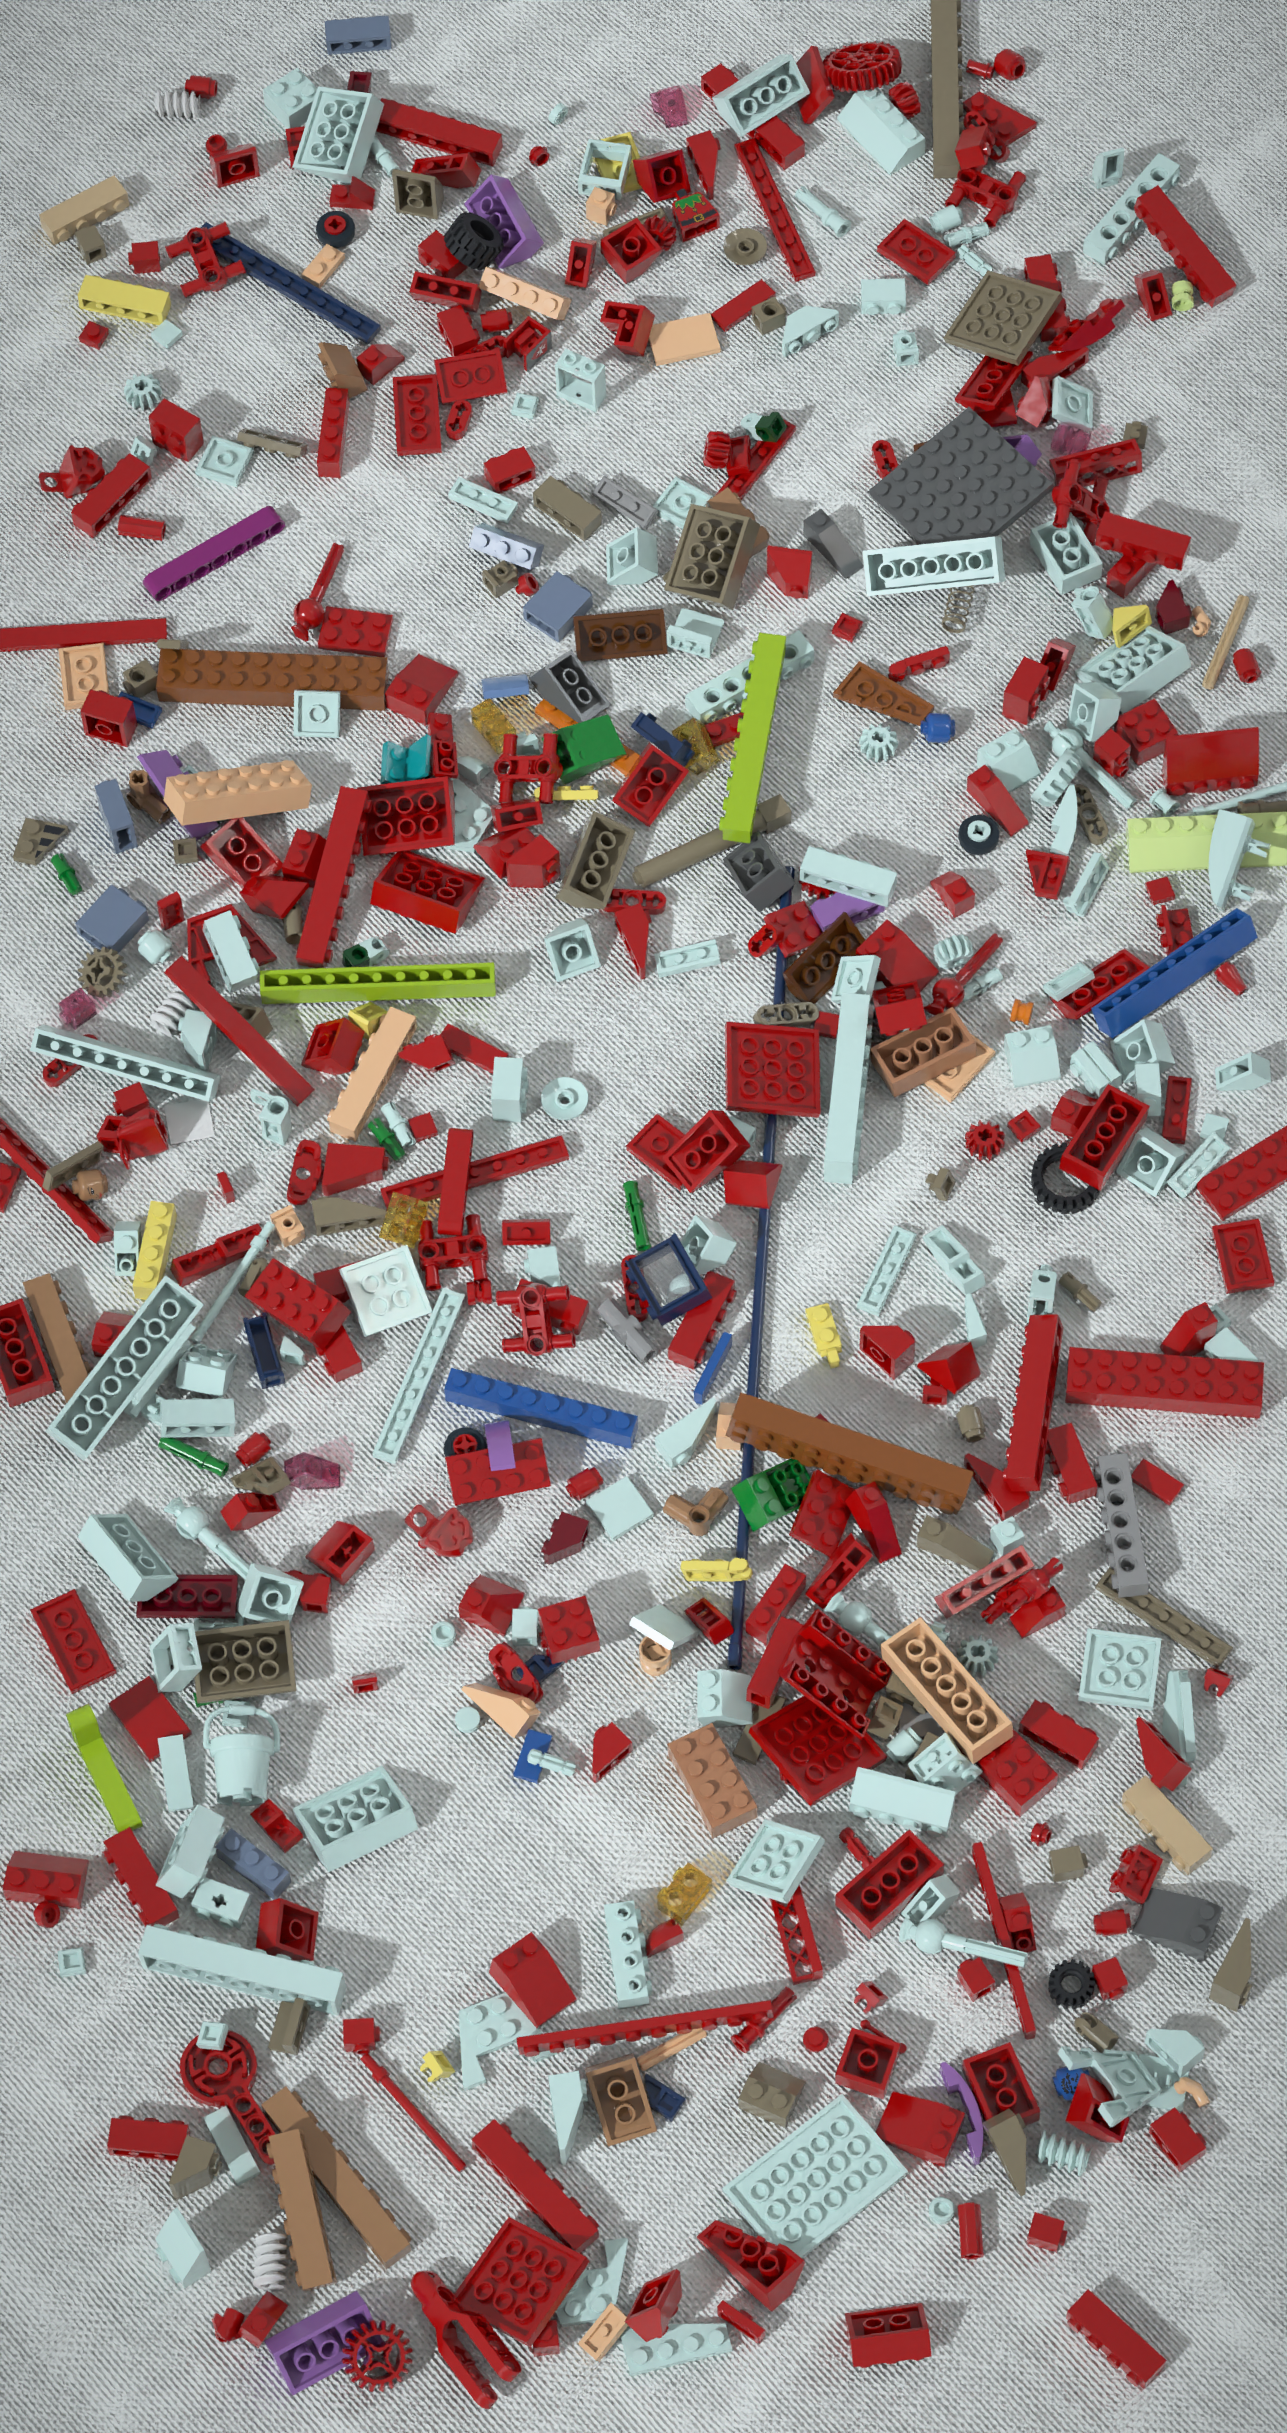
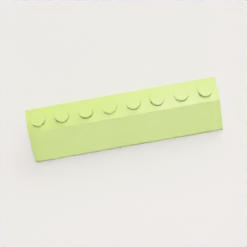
M1287 812L1240 814L1253 819L1255 823L1251 838L1271 844L1270 849L1259 848L1268 854L1266 858L1246 852L1240 868L1287 866ZM1217 815L1127 819L1126 842L1129 873L1209 869L1210 844Z

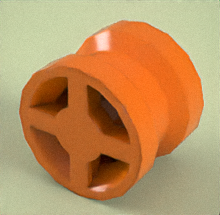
M1015 999L1010 1021H1021L1024 1025L1029 1026L1034 1003H1022L1020 999Z

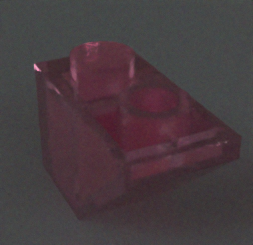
M305 1452L284 1461V1472L291 1482L290 1486L302 1490L336 1489L340 1487V1464Z

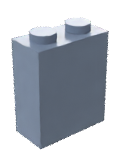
M556 571L523 606L524 620L559 643L574 627L573 617L585 616L593 607L592 594L586 587L576 584L568 575H563Z
M117 779L106 780L95 785L98 807L116 854L138 847L134 824Z
M110 885L75 924L78 935L101 950L102 947H106L119 953L149 921L147 907L141 901H135L130 898L129 894L122 888L117 889Z

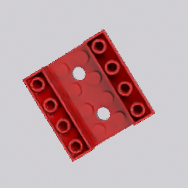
M817 1609L794 1636L777 1673L861 1740L871 1721L865 1714L876 1692L887 1685L893 1670L883 1659L825 1613ZM805 1664L809 1667L810 1672L806 1669ZM843 1694L847 1697L848 1702L844 1699Z

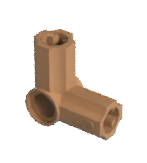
M143 769L133 770L129 774L130 792L126 796L128 801L137 810L143 809L159 824L165 823L170 818L172 811L164 800L157 795L155 788L150 784L148 773Z
M711 1487L698 1505H694L674 1493L666 1500L663 1512L687 1526L693 1535L703 1536L709 1532L710 1524L728 1503L729 1497L721 1489ZM697 1519L704 1520L703 1522H695Z

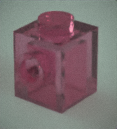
M81 987L58 1003L60 1019L65 1025L70 1024L74 1030L97 1015L95 1003Z

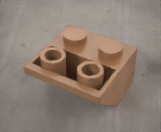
M325 342L318 344L321 353L317 355L327 378L331 382L332 388L348 389L349 399L367 391L364 379L347 346Z

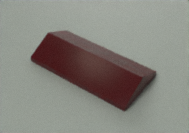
M175 1574L178 1580L148 1601H137L136 1618L235 1619L238 1604V1575Z

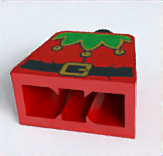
M680 189L675 193L676 201L672 203V214L682 243L720 228L719 213L701 192L689 195L686 189Z

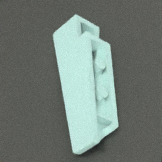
M1171 1670L1167 1673L1162 1735L1186 1762L1194 1761L1196 1755L1190 1678H1188V1670ZM1188 1775L1181 1781L1179 1785H1186Z

